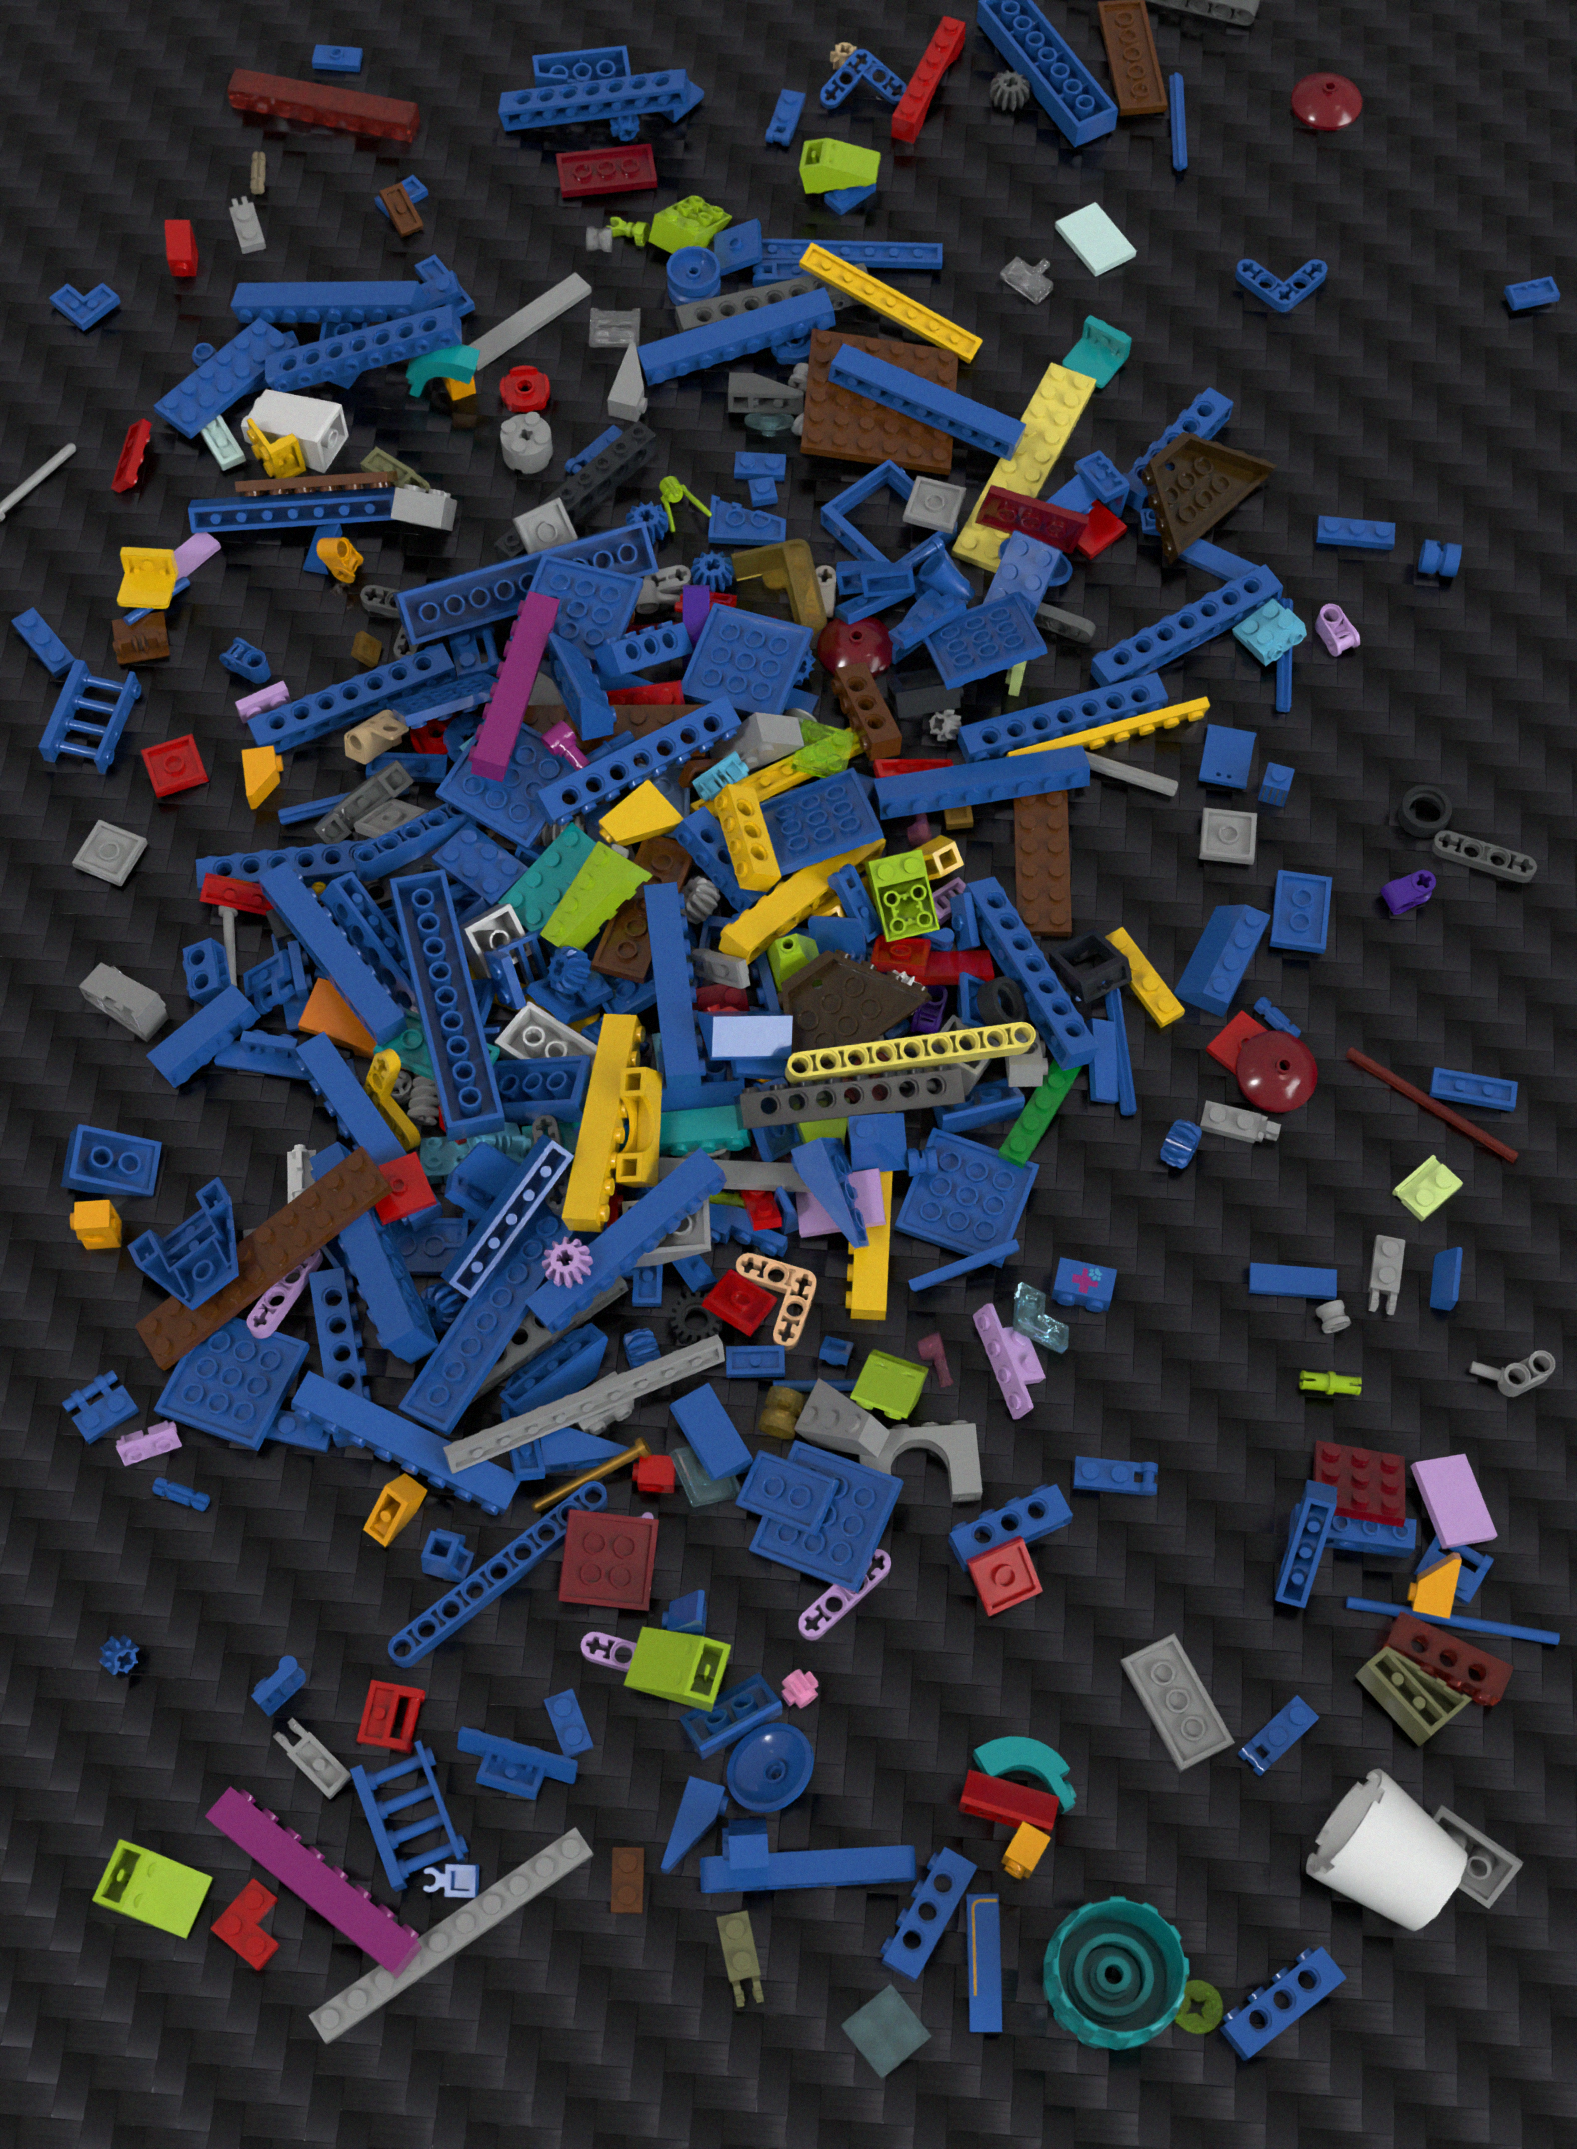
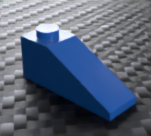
M569 1427L540 1437L545 1474L594 1468L629 1449V1447Z
M697 1590L671 1601L669 1611H663L662 1629L704 1637L707 1614L705 1590Z
M689 1776L661 1865L662 1873L668 1874L716 1824L718 1816L725 1815L730 1798L725 1796L726 1790L724 1786Z

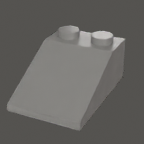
M709 1197L703 1201L702 1207L695 1214H689L681 1221V1225L675 1232L667 1233L660 1239L658 1246L652 1252H645L637 1260L635 1267L660 1265L711 1251ZM639 1200L622 1202L623 1214Z

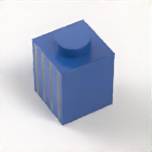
M1269 762L1258 800L1284 807L1295 769Z

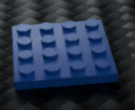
M543 554L529 591L560 600L552 633L580 648L584 658H589L592 665L599 666L593 650L603 647L602 641L616 636L619 641L622 640L621 636L626 633L644 584L643 578ZM547 645L545 651L547 654H549V645Z
M1017 591L968 609L923 638L947 690L961 687L965 683L985 678L1003 669H1010L1014 665L1027 660H1034L1048 653L1046 644Z
M713 603L681 682L684 699L707 705L726 695L736 713L751 716L755 712L782 715L813 637V628Z
M483 672L385 704L387 710L392 711L398 721L407 727L411 726L412 729L427 725L426 721L434 718H437V721L451 718L453 712L462 710L463 713L478 709V704L484 702L491 704L493 698H489L493 682L498 683L499 680Z
M522 722L503 782L471 774L472 762L468 761L472 745L477 746L478 740H475V733L435 794L436 797L529 851L547 824L534 799L537 791L576 772V770L565 757L553 756L540 740L543 734Z
M854 767L759 803L781 876L884 838L882 829Z
M933 1127L926 1147L935 1146L938 1173L928 1175L926 1172H922L918 1176L913 1177L894 1230L967 1256L975 1255L1012 1240L1040 1165L1027 1161L1024 1168L1021 1169L998 1157L999 1150ZM1006 1257L989 1264L1002 1268Z
M233 1317L179 1360L154 1411L158 1415L258 1451L310 1349V1345L305 1341L276 1331L267 1338H255L247 1326V1321Z
M795 1440L787 1460L837 1479L840 1482L817 1537L762 1517L749 1551L858 1594L904 1482L900 1478Z

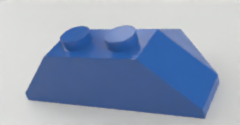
M592 1323L585 1325L582 1329L571 1331L512 1374L506 1383L505 1389L499 1394L501 1399L515 1412H530L540 1406H545L567 1395L578 1392L597 1377L608 1341L607 1336Z

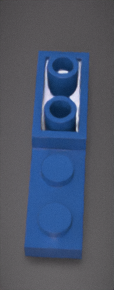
M709 1204L711 1242L727 1244L730 1236L733 1235L738 1242L746 1245L749 1243L754 1244L768 1255L775 1256L777 1254L781 1257L784 1256L788 1247V1237L770 1229L753 1231L746 1209L722 1204Z

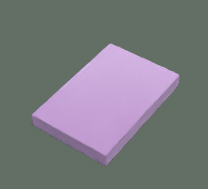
M879 1168L852 1172V1174L848 1175L849 1183L852 1187L856 1188L858 1194L854 1205L863 1215L865 1228L886 1225ZM796 1192L801 1238L841 1232L813 1193Z
M1465 1454L1419 1461L1410 1466L1442 1549L1489 1541L1498 1536Z

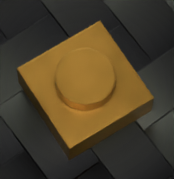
M360 631L355 635L351 656L372 668L378 664L382 642L366 632Z
M971 805L943 810L946 830L973 827Z

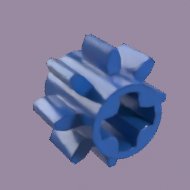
M637 114L610 119L613 137L619 135L620 140L629 141L636 136V132L640 131Z
M123 1635L120 1640L111 1636L110 1640L100 1647L104 1657L100 1658L99 1662L104 1667H107V1670L112 1675H115L118 1670L124 1671L127 1674L128 1670L138 1663L135 1653L138 1652L139 1647L131 1643V1640L126 1635Z

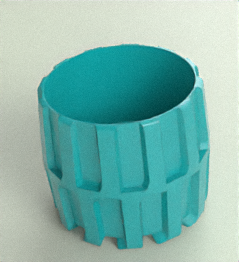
M1110 1896L1104 1901L1093 1904L1089 1902L1072 1912L1057 1927L1048 1943L1043 1961L1044 1982L1042 1988L1045 2000H1049L1054 2009L1055 2020L1064 2031L1068 2029L1076 2034L1079 2041L1084 2045L1093 2048L1101 2047L1115 2050L1139 2046L1159 2035L1171 2023L1185 1998L1184 1989L1190 1973L1189 1959L1184 1957L1179 1942L1181 1935L1174 1925H1169L1157 1914V1908L1146 1902L1143 1905L1126 1901L1124 1896ZM1111 1967L1117 1969L1121 1976L1120 1983H1109L1105 1978V1969Z

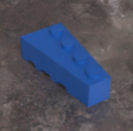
M626 46L532 56L536 88L631 76Z

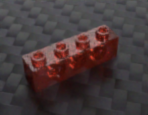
M1400 1611L1395 1617L1381 1648L1382 1650L1388 1646L1420 1666V1670L1429 1676H1435L1446 1682L1445 1686L1454 1691L1463 1690L1471 1694L1474 1701L1489 1706V1704L1494 1706L1501 1700L1514 1669V1666L1403 1611ZM1411 1641L1420 1642L1424 1647V1653L1414 1651ZM1447 1655L1452 1660V1667L1444 1666L1440 1662L1439 1656ZM1468 1669L1478 1671L1481 1680H1472L1468 1675Z

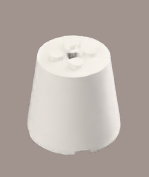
M1374 1769L1366 1777L1369 1781L1364 1785L1357 1782L1333 1811L1315 1841L1320 1847L1316 1855L1314 1853L1309 1855L1306 1871L1316 1880L1409 1930L1416 1931L1438 1915L1453 1891L1460 1884L1461 1876L1467 1863V1853L1384 1771Z

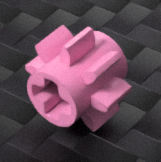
M798 1669L782 1681L785 1689L781 1691V1695L789 1707L796 1703L799 1708H803L818 1696L815 1688L819 1686V1682L811 1671L804 1675Z

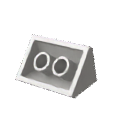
M1441 1805L1430 1817L1467 1853V1863L1458 1887L1489 1909L1520 1869L1523 1862Z

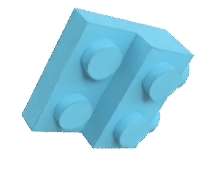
M1274 598L1232 629L1234 636L1265 666L1272 661L1278 660L1285 651L1293 645L1299 644L1307 635L1305 624L1289 608L1285 610Z

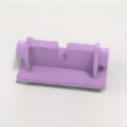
M166 1420L163 1423L149 1427V1434L145 1436L142 1430L121 1436V1439L116 1441V1448L124 1465L127 1466L182 1447L176 1433L177 1428L174 1421L168 1423Z

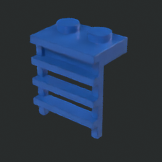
M543 928L533 932L529 931L521 938H514L512 942L506 945L501 944L497 946V949L483 953L499 1003L516 1010L527 1006L524 995L528 994L526 991L529 984L535 981L523 944L529 943L540 980L547 978L548 971L537 937L541 936L540 933ZM512 949L515 950L526 987L522 989L511 955L509 954V951Z

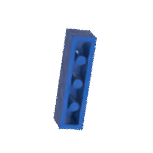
M232 984L146 1056L169 1083L176 1088L181 1083L186 1082L202 1065L209 1063L212 1057L220 1050L229 1046L244 1030L252 1027L261 1016L246 997Z

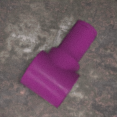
M560 720L540 737L543 745L553 756L565 757L576 771L591 764L576 747L577 743L575 740L577 738L564 721Z

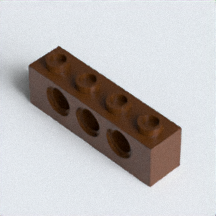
M862 662L835 668L834 680L831 681L832 691L840 699L842 712L849 717L850 728L853 733L856 732L862 752H866L870 761L900 755L902 735L866 663Z

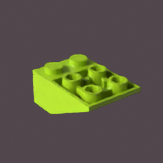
M830 138L805 141L799 171L806 194H819L829 190H845L849 187H866L876 184L881 158L880 153Z
M690 196L655 214L648 241L672 254L687 246H699L707 249L714 240V234L721 232L732 216L725 213L722 208L711 206L704 202L701 197Z
M922 849L864 862L870 890L886 942L940 930Z
M873 1349L850 1399L856 1400V1404L865 1409L872 1410L875 1407L884 1410V1414L890 1418L900 1420L904 1417L907 1419L919 1400L929 1368Z
M642 1627L624 1686L712 1712L730 1655L731 1645L703 1636Z
M119 1839L93 1897V1901L100 1906L187 1939L213 1878L150 1850Z

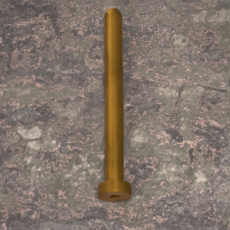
M643 1437L636 1439L635 1446L535 1500L531 1505L532 1509L535 1512H540L573 1494L584 1484L600 1479L639 1456H642L644 1459L649 1457L652 1453Z

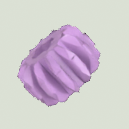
M567 1237L563 1238L561 1245L553 1241L552 1246L554 1250H545L544 1254L548 1259L542 1261L543 1268L547 1269L546 1277L549 1280L554 1279V1283L558 1287L565 1282L567 1288L571 1289L574 1280L582 1284L583 1279L581 1275H590L591 1271L587 1266L593 1264L592 1257L588 1256L589 1248L581 1246V1242L577 1238L571 1244ZM568 1259H571V1260H572V1262H571V1261H568L570 1265H568V1266H563V1263H564V1264H567V1263H566V1260H568Z

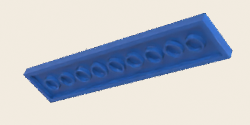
M556 1191L559 1199L557 1205L561 1204L564 1198L560 1191ZM545 1197L472 1299H468L398 1406L401 1413L448 1436L450 1435L530 1309L524 1301L549 1280L545 1275L547 1269H544L542 1266V1261L548 1259L544 1254L545 1250H554L552 1246L553 1241L561 1245L564 1237H567L571 1244L580 1232L569 1230L562 1219V1215H556L550 1210Z

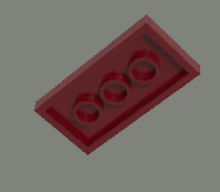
M651 144L556 154L562 198L657 187Z
M991 484L977 513L975 523L1011 535L1014 530H1019L1063 552L1072 554L1088 524L1089 516Z

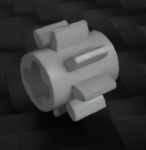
M953 709L935 712L936 715L929 720L930 734L938 735V741L956 740L959 727H961L960 719L962 717L954 715Z

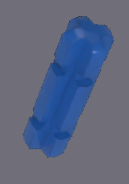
M1261 997L1255 1003L1254 1009L1260 1015L1264 1014V1019L1277 1031L1289 1033L1297 1038L1300 1036L1301 1030L1295 1024L1291 1025V1021L1276 1006L1272 1007V1002L1266 997Z
M158 1477L152 1487L155 1494L163 1497L166 1495L168 1499L187 1506L192 1505L194 1506L193 1508L200 1511H205L210 1502V1497L207 1494L199 1491L196 1493L194 1489L175 1482L170 1483L169 1480Z

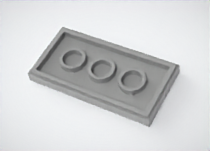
M1175 1633L1121 1660L1120 1663L1180 1772L1235 1743Z

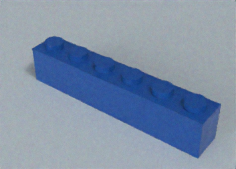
M542 1134L440 1276L447 1283L472 1299L574 1155Z

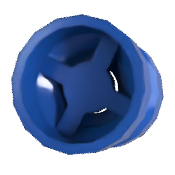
M935 1146L925 1147L924 1150L907 1148L908 1176H918L922 1172H926L928 1175L938 1173Z

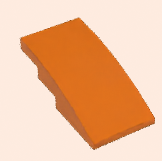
M318 977L299 1021V1030L315 1035L325 1032L332 1044L351 1049L354 1055L373 1060V1049L376 1046V1042L328 980Z

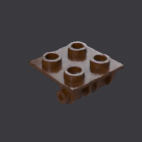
M163 611L147 614L130 626L124 622L123 618L112 620L115 640L113 647L117 655L118 665L170 656Z

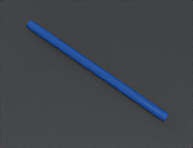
M1347 1596L1346 1608L1555 1645L1559 1644L1560 1634L1557 1632L1450 1614L1448 1619L1413 1611L1412 1607L1352 1596Z

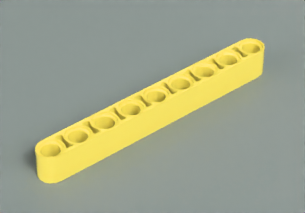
M1017 1022L797 1052L790 1056L785 1068V1076L793 1084L812 1080L814 1082H821L829 1078L842 1077L843 1079L863 1074L873 1075L889 1071H902L1019 1055L1029 1050L1035 1040L1036 1032L1030 1024ZM1019 1033L1024 1035L1027 1039V1042H1018L1015 1039L1014 1034ZM987 1038H996L1000 1046H991ZM959 1042H969L972 1050L962 1049ZM940 1045L945 1053L937 1054L932 1050L931 1046ZM904 1049H913L916 1052L917 1057H907L904 1053ZM876 1053H886L889 1061L882 1062L878 1060ZM856 1056L861 1060L862 1064L854 1066L848 1061V1057ZM829 1060L833 1063L834 1068L830 1070L824 1069L820 1061ZM796 1063L802 1064L806 1072L797 1073L792 1069V1065Z

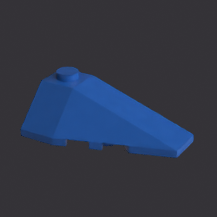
M820 1137L791 1149L793 1156L791 1163L794 1170L800 1175L801 1179L855 1249L870 1246L863 1215L854 1205L858 1194L856 1188L852 1187L849 1183L848 1175L852 1174V1169L842 1139Z

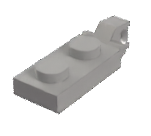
M1206 1100L1200 1128L1203 1131L1254 1143L1255 1141L1262 1142L1263 1138L1277 1141L1281 1125L1267 1121L1268 1117Z

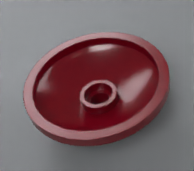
M1321 72L1308 75L1295 85L1291 96V106L1295 115L1303 123L1320 130H1337L1347 127L1357 119L1362 108V96L1356 85L1347 78L1335 73Z
M867 616L851 625L836 618L824 627L819 636L817 644L819 660L825 670L832 676H835V668L865 662L873 679L886 672L892 664V647L894 643L890 641L888 634L890 630L881 621L871 616Z
M1266 1031L1253 1036L1241 1048L1236 1060V1078L1243 1094L1257 1107L1275 1113L1292 1111L1303 1105L1315 1090L1318 1076L1315 1059L1309 1048L1294 1035L1283 1031ZM1280 1063L1286 1065V1071L1280 1068Z

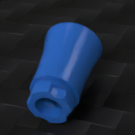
M943 551L929 557L919 571V580L931 586L942 596L951 593L963 600L967 605L975 595V589L970 585V582L951 563Z

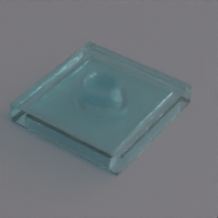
M692 1446L677 1448L670 1453V1457L692 1507L738 1498L741 1487L736 1476L711 1481Z

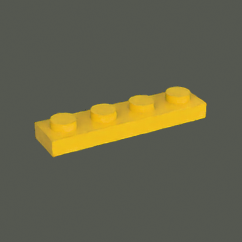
M1121 927L1105 936L1108 941L1129 959L1133 980L1128 982V984L1158 1025L1162 1028L1183 1016L1184 1008L1125 929Z

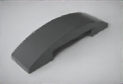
M396 760L348 794L317 823L314 830L327 845L340 843L352 833L351 829L354 828L355 822L382 805L389 798H395L410 786L414 780Z

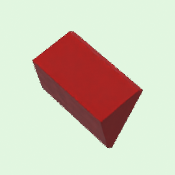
M969 1769L958 1810L1017 1829L1020 1828L1024 1821L1049 1836L1053 1829L1059 1797Z

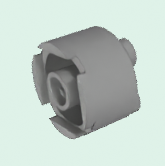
M529 412L514 416L502 423L500 438L503 458L508 467L515 470L514 468L522 470V473L526 474L543 470L549 464V460L553 455L551 430L547 422L538 413Z

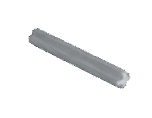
M1085 751L1091 770L1170 796H1174L1177 791V781Z

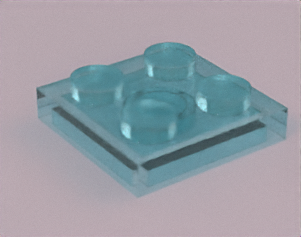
M891 1984L841 2025L842 2029L881 2079L931 2038L929 2032Z

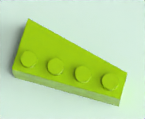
M598 841L540 935L560 949L564 946H571L582 950L599 933V927L607 919L611 920L618 913L616 909L626 899L630 900L637 893L635 889L643 881L647 882L653 875Z

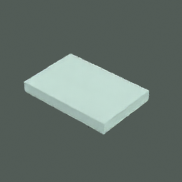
M1096 202L1055 223L1057 231L1095 277L1136 256V250Z

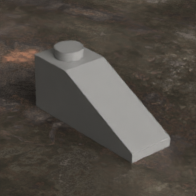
M630 341L608 397V411L610 416L637 422L640 414L646 411L648 399L644 397V386L636 344Z

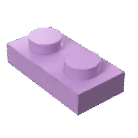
M281 681L236 701L235 705L243 724H245L247 720L252 719L258 714H265L283 704L291 703V699L285 683Z

